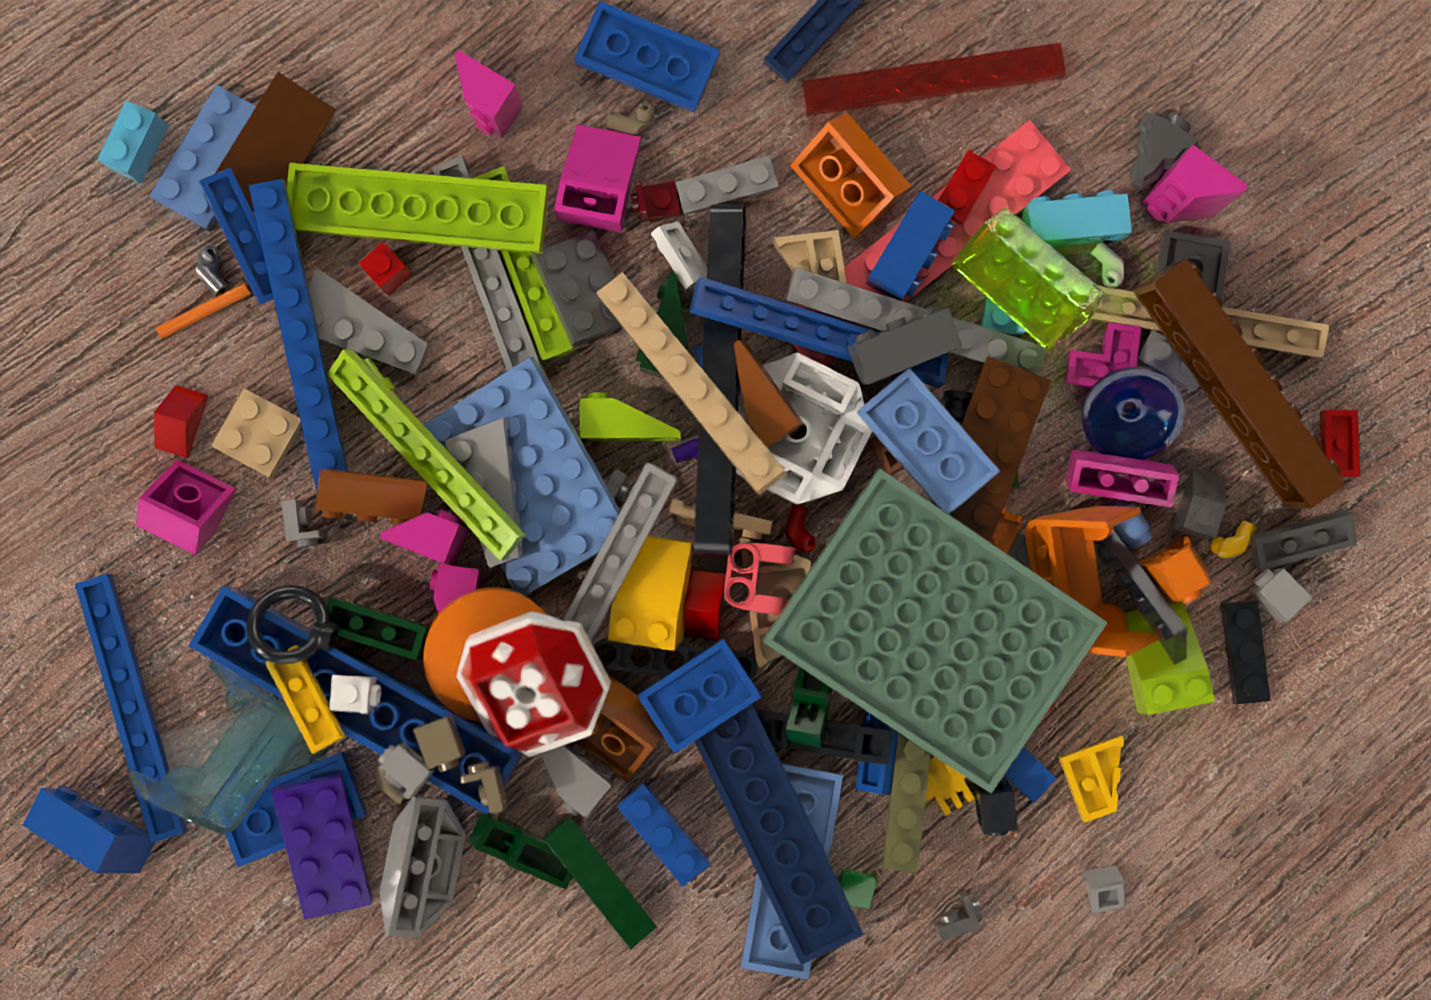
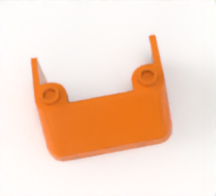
M1093 506L1040 516L1029 521L1025 527L1030 570L1108 622L1087 653L1128 657L1159 640L1156 633L1129 631L1124 611L1115 604L1102 602L1094 541H1100L1109 537L1114 525L1141 514L1140 507Z

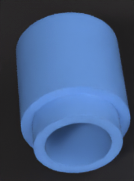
M1120 500L1112 505L1117 507H1138L1134 501L1127 503L1126 500ZM1142 513L1113 526V530L1129 551L1136 549L1153 538L1149 532L1151 527Z

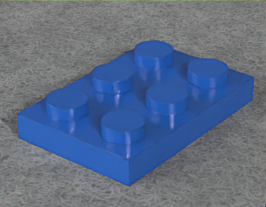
M722 639L637 695L675 754L762 697L725 639Z

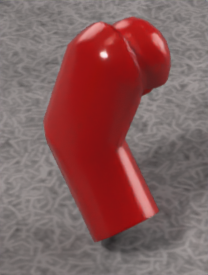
M793 504L785 534L797 551L801 553L811 552L815 549L817 542L816 538L811 536L804 526L809 508Z

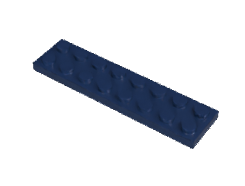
M753 703L695 740L694 742L800 964L803 965L863 936L864 932Z

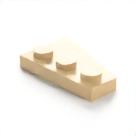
M672 499L669 512L671 516L677 517L676 523L694 527L695 505L693 507L683 505L684 501ZM734 513V529L743 531L742 537L761 541L762 535H770L772 521Z

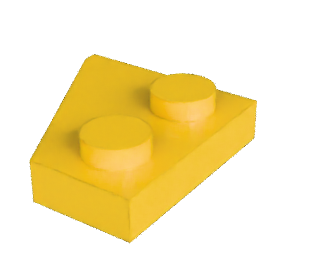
M1120 735L1058 757L1081 821L1084 823L1117 811V785L1120 782L1121 775L1119 763L1121 747L1124 746V739Z

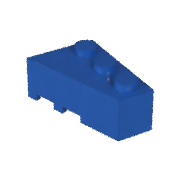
M59 785L57 789L41 788L23 823L24 827L95 873H140L155 842H150L147 830L101 808L95 803L77 796L78 793L69 787Z

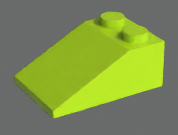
M1183 601L1177 604L1170 603L1169 605L1187 628L1186 659L1174 665L1159 640L1126 657L1137 713L1151 715L1215 702L1208 667ZM1139 610L1124 612L1127 617L1129 631L1154 633Z

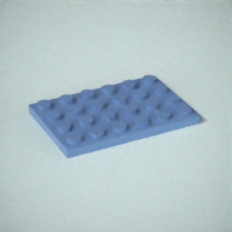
M529 357L424 424L428 431L447 450L444 440L500 418L508 417L510 428L507 429L509 446H512L513 460H511L513 481H516L517 494H514L516 512H519L521 530L526 535L522 539L524 556L500 564L513 590L526 596L597 555L621 512L535 357Z

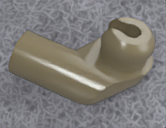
M641 103L638 105L637 110L628 117L610 112L607 128L636 135L652 125L655 119L654 108L648 103Z
M376 760L373 769L378 789L401 805L406 799L403 794L407 789L403 786L401 789H398L388 782L384 777L387 772L380 767L382 764Z

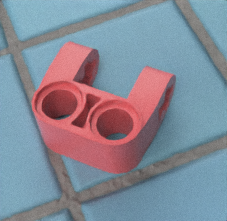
M739 543L735 545L732 549V554L728 556L724 586V597L727 603L733 607L748 611L779 615L787 604L788 599L755 594L759 562L793 565L795 548L760 543ZM745 549L751 552L753 563L750 567L740 568L735 564L734 555L737 551ZM742 583L747 586L749 596L744 602L738 603L731 599L729 590L733 584Z

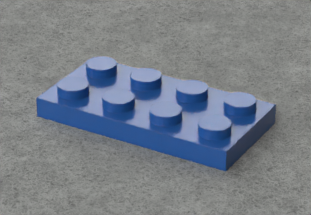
M599 1L576 53L574 62L578 66L695 113L719 59L720 50Z
M344 751L214 803L237 867L286 848L272 795L274 787L342 773L353 819L356 820L368 814Z

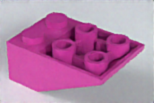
M577 124L558 187L554 207L557 220L622 233L641 137Z

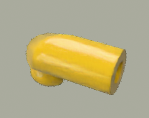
M1242 520L1234 536L1226 539L1221 536L1213 538L1210 544L1211 552L1218 554L1220 558L1224 559L1244 553L1251 541L1250 536L1255 534L1257 526Z

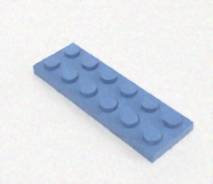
M782 763L829 860L843 774ZM756 873L741 968L809 980L812 960L803 965L800 964L765 888Z

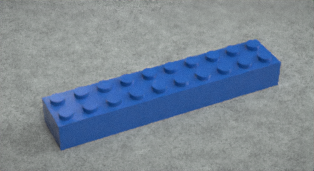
M223 586L191 640L189 647L283 699L265 664L267 660L254 651L247 637V618L257 599L236 587ZM272 607L265 612L261 621V634L266 643L278 650H288L296 645L300 647L309 640L311 629ZM335 644L331 651L320 648L315 654L306 659L329 705L332 675L377 677L376 685L381 687V698L379 706L374 707V712L364 714L351 711H332L345 735L380 755L391 745L396 748L399 744L406 743L423 757L413 729L452 715L466 754L458 758L460 765L442 772L436 766V770L427 781L483 813H489L488 805L483 806L480 799L479 785H483L482 779L462 783L460 776L469 773L468 766L489 762L490 767L500 766L505 787L523 756L522 752L515 748L506 747L501 740L487 733L484 726L455 714L436 699L338 644Z

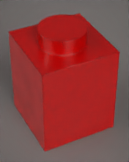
M383 241L358 263L388 296L412 275V272Z

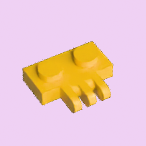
M934 755L930 757L925 802L934 797L944 815L947 816L951 814L950 807L945 802L949 798L957 810L963 807L957 796L959 792L962 791L964 798L968 802L975 800L964 781L967 777Z

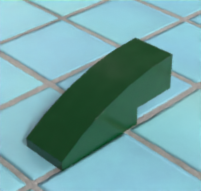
M800 666L793 690L794 699L786 727L787 741L821 748L833 688Z
M482 813L469 838V842L474 849L503 860L507 866L565 890L567 889L573 876L546 844L543 837L493 813Z

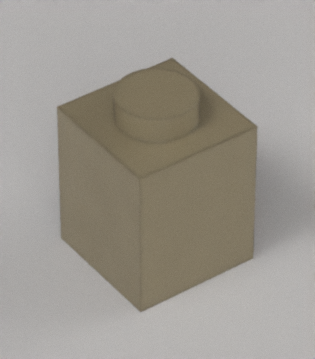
M452 715L413 729L428 769L438 766L439 771L442 772L460 765L458 758L464 756L466 751Z

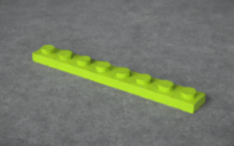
M343 349L327 375L422 478L427 481L499 561L508 559L526 534L354 350Z

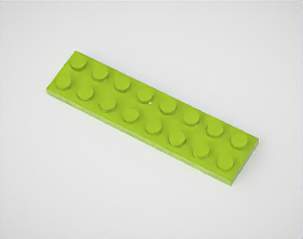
M289 163L287 192L296 232L542 254L550 190V187L547 185Z

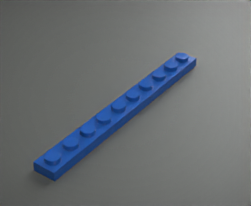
M283 179L249 185L317 493L320 468L349 470L286 183Z

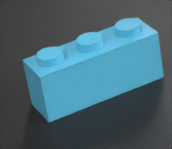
M1115 190L1102 191L1097 193L1096 197L1085 198L1082 193L1069 194L1063 197L1064 200L1053 201L1048 196L1031 199V203H1028L1022 211L1026 250L1100 243L1101 241H1124L1132 233L1128 193L1117 194Z

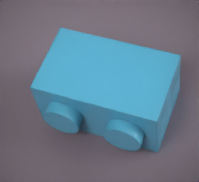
M125 100L97 160L111 171L142 184L169 125L156 113Z

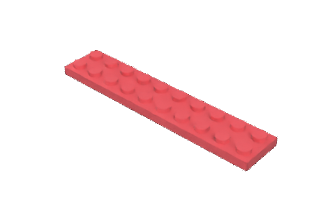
M1031 120L1027 121L982 157L997 166L963 224L959 225L950 219L951 222L955 223L954 227L945 241L940 238L933 247L938 254L929 269L924 267L920 269L916 278L922 281L913 296L910 298L905 295L902 300L903 302L907 303L1019 214L1028 203H1031V199L1040 197L1070 173L1071 168ZM945 187L932 198L938 200ZM900 223L844 267L847 284L886 296L866 284ZM796 305V307H800V308H803V309H806V310H809V311H813V312H816V313H819V314H822V315H825V316H829V317H832V318H835V319H838V320H841V321H845V322H848V323H851V324H854V325H858V326H861V327H864V328H867V329L872 330V328H869V327H866V326H863V325H859V324H856V323H853V322H850V321H847V320H843V319H840V318H837V317H834V316H831V315H828V314H824V313H821V312H818V311H815V310H812V309H808V308H805V307ZM789 343L797 353L826 367L838 358Z

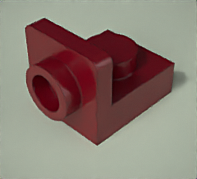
M675 181L642 186V182L635 183L637 193L630 194L633 213H640L642 223L681 216Z

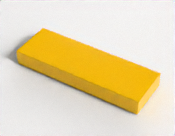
M298 645L293 646L292 648H290V649H288V650L296 649V648H298L299 646H298ZM306 660L294 664L265 662L312 754L346 737L334 712L330 710V705Z

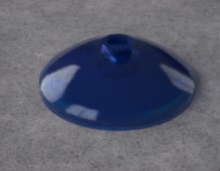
M1126 367L1105 375L1089 390L1081 410L1083 431L1093 448L1101 454L1139 460L1153 457L1165 450L1178 436L1185 417L1184 401L1175 383L1165 374L1147 367ZM1127 402H1134L1131 408L1123 407Z

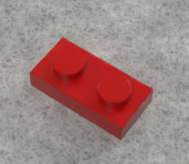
M969 149L937 200L955 210L951 220L959 225L963 224L997 167Z
M1358 410L1320 411L1321 450L1327 458H1331L1341 470L1340 477H1359Z

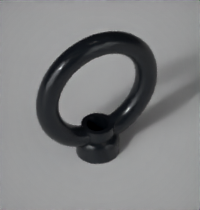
M285 585L266 592L255 602L247 618L246 630L249 643L259 656L277 664H294L311 657L320 648L331 651L337 642L340 627L339 624L330 622L328 607L317 593L303 586ZM284 599H298L306 602L313 609L316 616V622L311 628L309 640L304 645L293 650L275 649L266 643L261 634V621L265 612L273 604Z

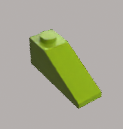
M593 392L588 393V398H580V439L582 442L681 441L680 430L614 398H608L607 393Z

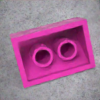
M1192 144L1161 176L1141 204L1146 207V212L1152 218L1158 221L1163 220L1166 223L1213 218L1248 188V185Z

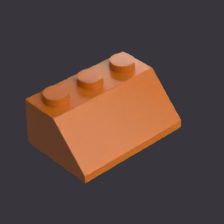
M848 113L829 121L790 165L854 239L889 211L912 187Z

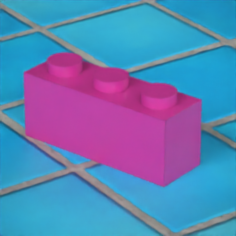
M1072 449L1066 483L1070 492L1172 507L1179 474L1171 464Z

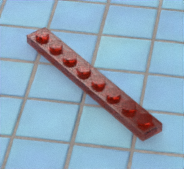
M1060 42L803 80L802 90L806 115L813 116L1063 79L1066 71Z

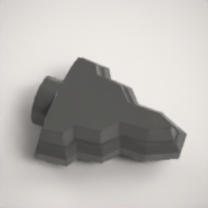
M1149 112L1144 114L1137 128L1141 134L1135 145L1139 156L1132 166L1130 184L1141 190L1156 182L1163 171H1167L1192 144L1201 149L1197 140L1188 134L1191 126L1184 118L1175 114H1168L1166 118Z

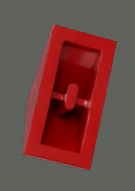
M175 385L154 411L155 448L189 458L209 395Z
M692 570L684 607L685 636L719 640L726 573Z

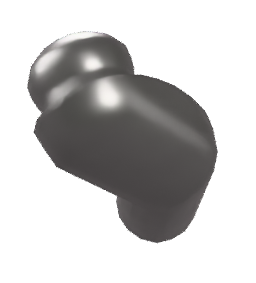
M206 245L198 254L196 275L215 296L226 292L229 285L218 275L220 263L218 249L212 245Z

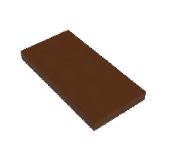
M277 72L215 174L231 167L252 212L255 214L249 185L283 179L287 188L289 163L303 164L336 109Z

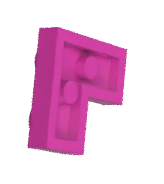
M1112 322L1106 323L1101 354L1070 350L1068 352L1064 384L1127 394L1132 393L1141 327Z

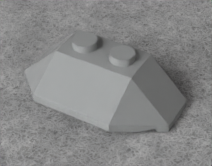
M413 796L393 823L380 886L383 921L387 936L420 938L426 932V928L436 921L453 902L466 834L451 810L449 802L445 799Z

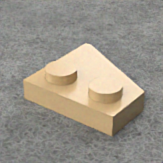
M839 230L775 237L774 246L792 272L794 268H799L846 283Z

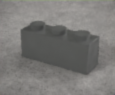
M935 304L917 311L918 318L906 322L905 317L886 323L887 330L876 335L872 329L854 336L856 343L848 345L847 348L860 383H873L962 347L963 345L949 308L937 310Z

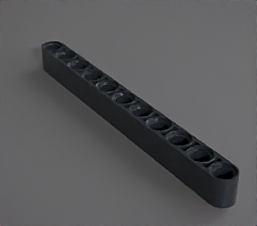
M711 204L706 278L742 290L744 289L746 241L745 204ZM705 317L702 370L738 412L740 379L734 343L741 340L742 328ZM699 423L694 526L695 554L731 555L733 549L736 467L701 423Z

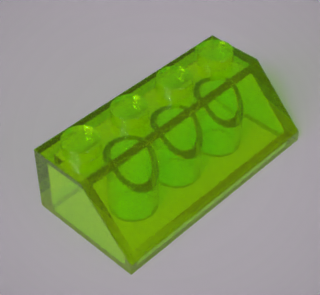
M1007 207L983 223L952 263L954 268L1048 352L1093 317L1105 293Z

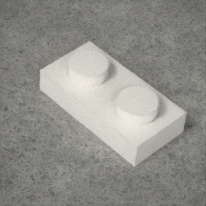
M679 221L659 226L651 233L658 249L666 257L676 274V278L685 289L695 287L699 277L707 278V266Z

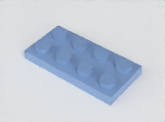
M216 84L149 197L210 231L217 219L198 181L215 174L256 106Z
M910 368L857 411V415L939 509L948 515L1000 472Z

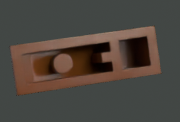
M738 340L734 343L746 420L751 426L752 431L766 448H772L801 427L804 422L746 341Z

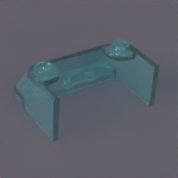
M212 660L209 668L229 689L226 693V704L231 711L239 715L200 770L189 765H180L170 770L161 783L134 770L128 776L145 801L216 833L225 834L233 831L240 825L303 735L289 708L253 682Z

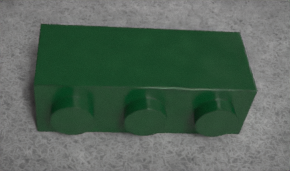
M340 597L328 598L326 605L330 614V622L339 624V636L413 660L423 659L424 643L430 626Z

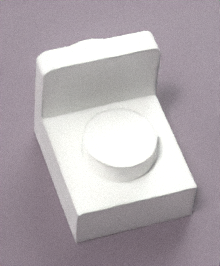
M332 675L330 710L360 712L364 714L374 712V707L379 706L381 698V687L376 685L377 677Z

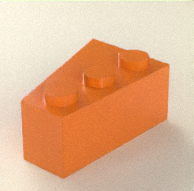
M1188 535L1139 563L1168 604L1171 602L1177 604L1182 601L1184 604L1189 603L1203 595L1201 589L1210 584L1208 568Z

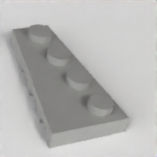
M316 268L309 285V292L320 340L343 349H353L356 354L367 358L370 357L372 360L418 376L430 346L326 273Z
M508 417L500 418L444 440L448 452L521 529L519 512H516L514 494H517L516 481H513L511 460H513L512 446H509L507 429H510ZM479 539L489 568L524 556L522 540L508 559L499 561Z

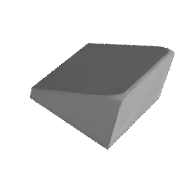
M1115 865L1084 872L1092 913L1126 907L1124 880Z

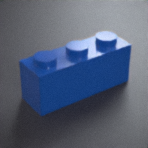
M919 191L870 273L866 284L896 300L902 301L905 295L911 298L922 281L916 278L922 267L929 269L938 254L933 249L939 238L945 241L954 227L955 223L951 222L950 219L955 210Z
M646 781L619 802L617 808L682 887L709 866V857Z

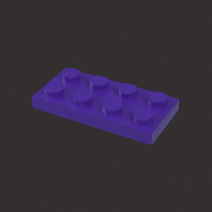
M338 773L274 787L272 795L304 920L372 905L373 896L343 774Z

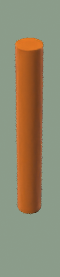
M246 282L156 327L157 333L164 339L252 294Z

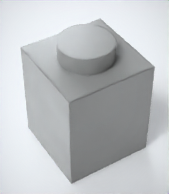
M1284 568L1264 570L1254 579L1253 582L1256 585L1249 591L1276 621H1289L1312 599Z

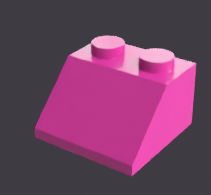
M458 50L455 54L464 99L471 112L469 114L470 117L476 122L475 127L488 136H492L494 133L503 138L523 107L516 85Z
M176 460L139 497L136 526L196 555L215 534L235 494L236 488Z
M439 510L437 516L425 513L382 532L380 539L443 564L455 566L470 529L461 526L463 521L459 517Z

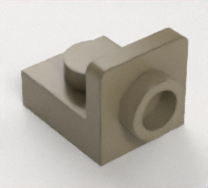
M489 762L478 763L468 766L469 773L460 776L462 783L482 779L483 785H479L480 799L483 806L488 805L489 813L502 811L509 806L499 765L490 767Z

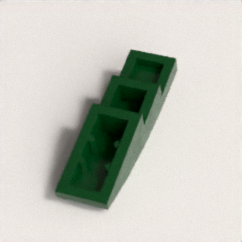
M570 816L543 837L546 844L630 949L657 928Z

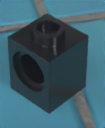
M1007 779L1000 780L992 793H989L976 783L973 784L977 822L983 834L1003 836L1008 831L1018 830L1014 790Z

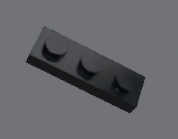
M1258 600L1220 604L1233 704L1271 701Z

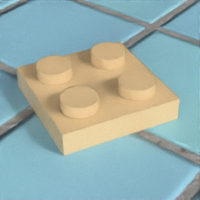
M243 388L211 446L273 479L302 427L299 417Z

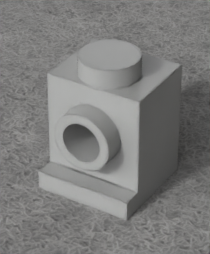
M406 743L399 744L396 748L393 745L389 746L378 760L382 764L380 767L387 772L384 775L386 780L398 789H401L402 786L407 789L403 794L406 799L415 796L436 770L435 767L428 769L424 758Z

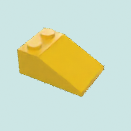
M648 536L611 604L609 641L675 651L684 640V607L689 588L693 542Z

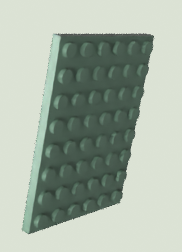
M878 468L762 641L989 793H992L1108 622Z

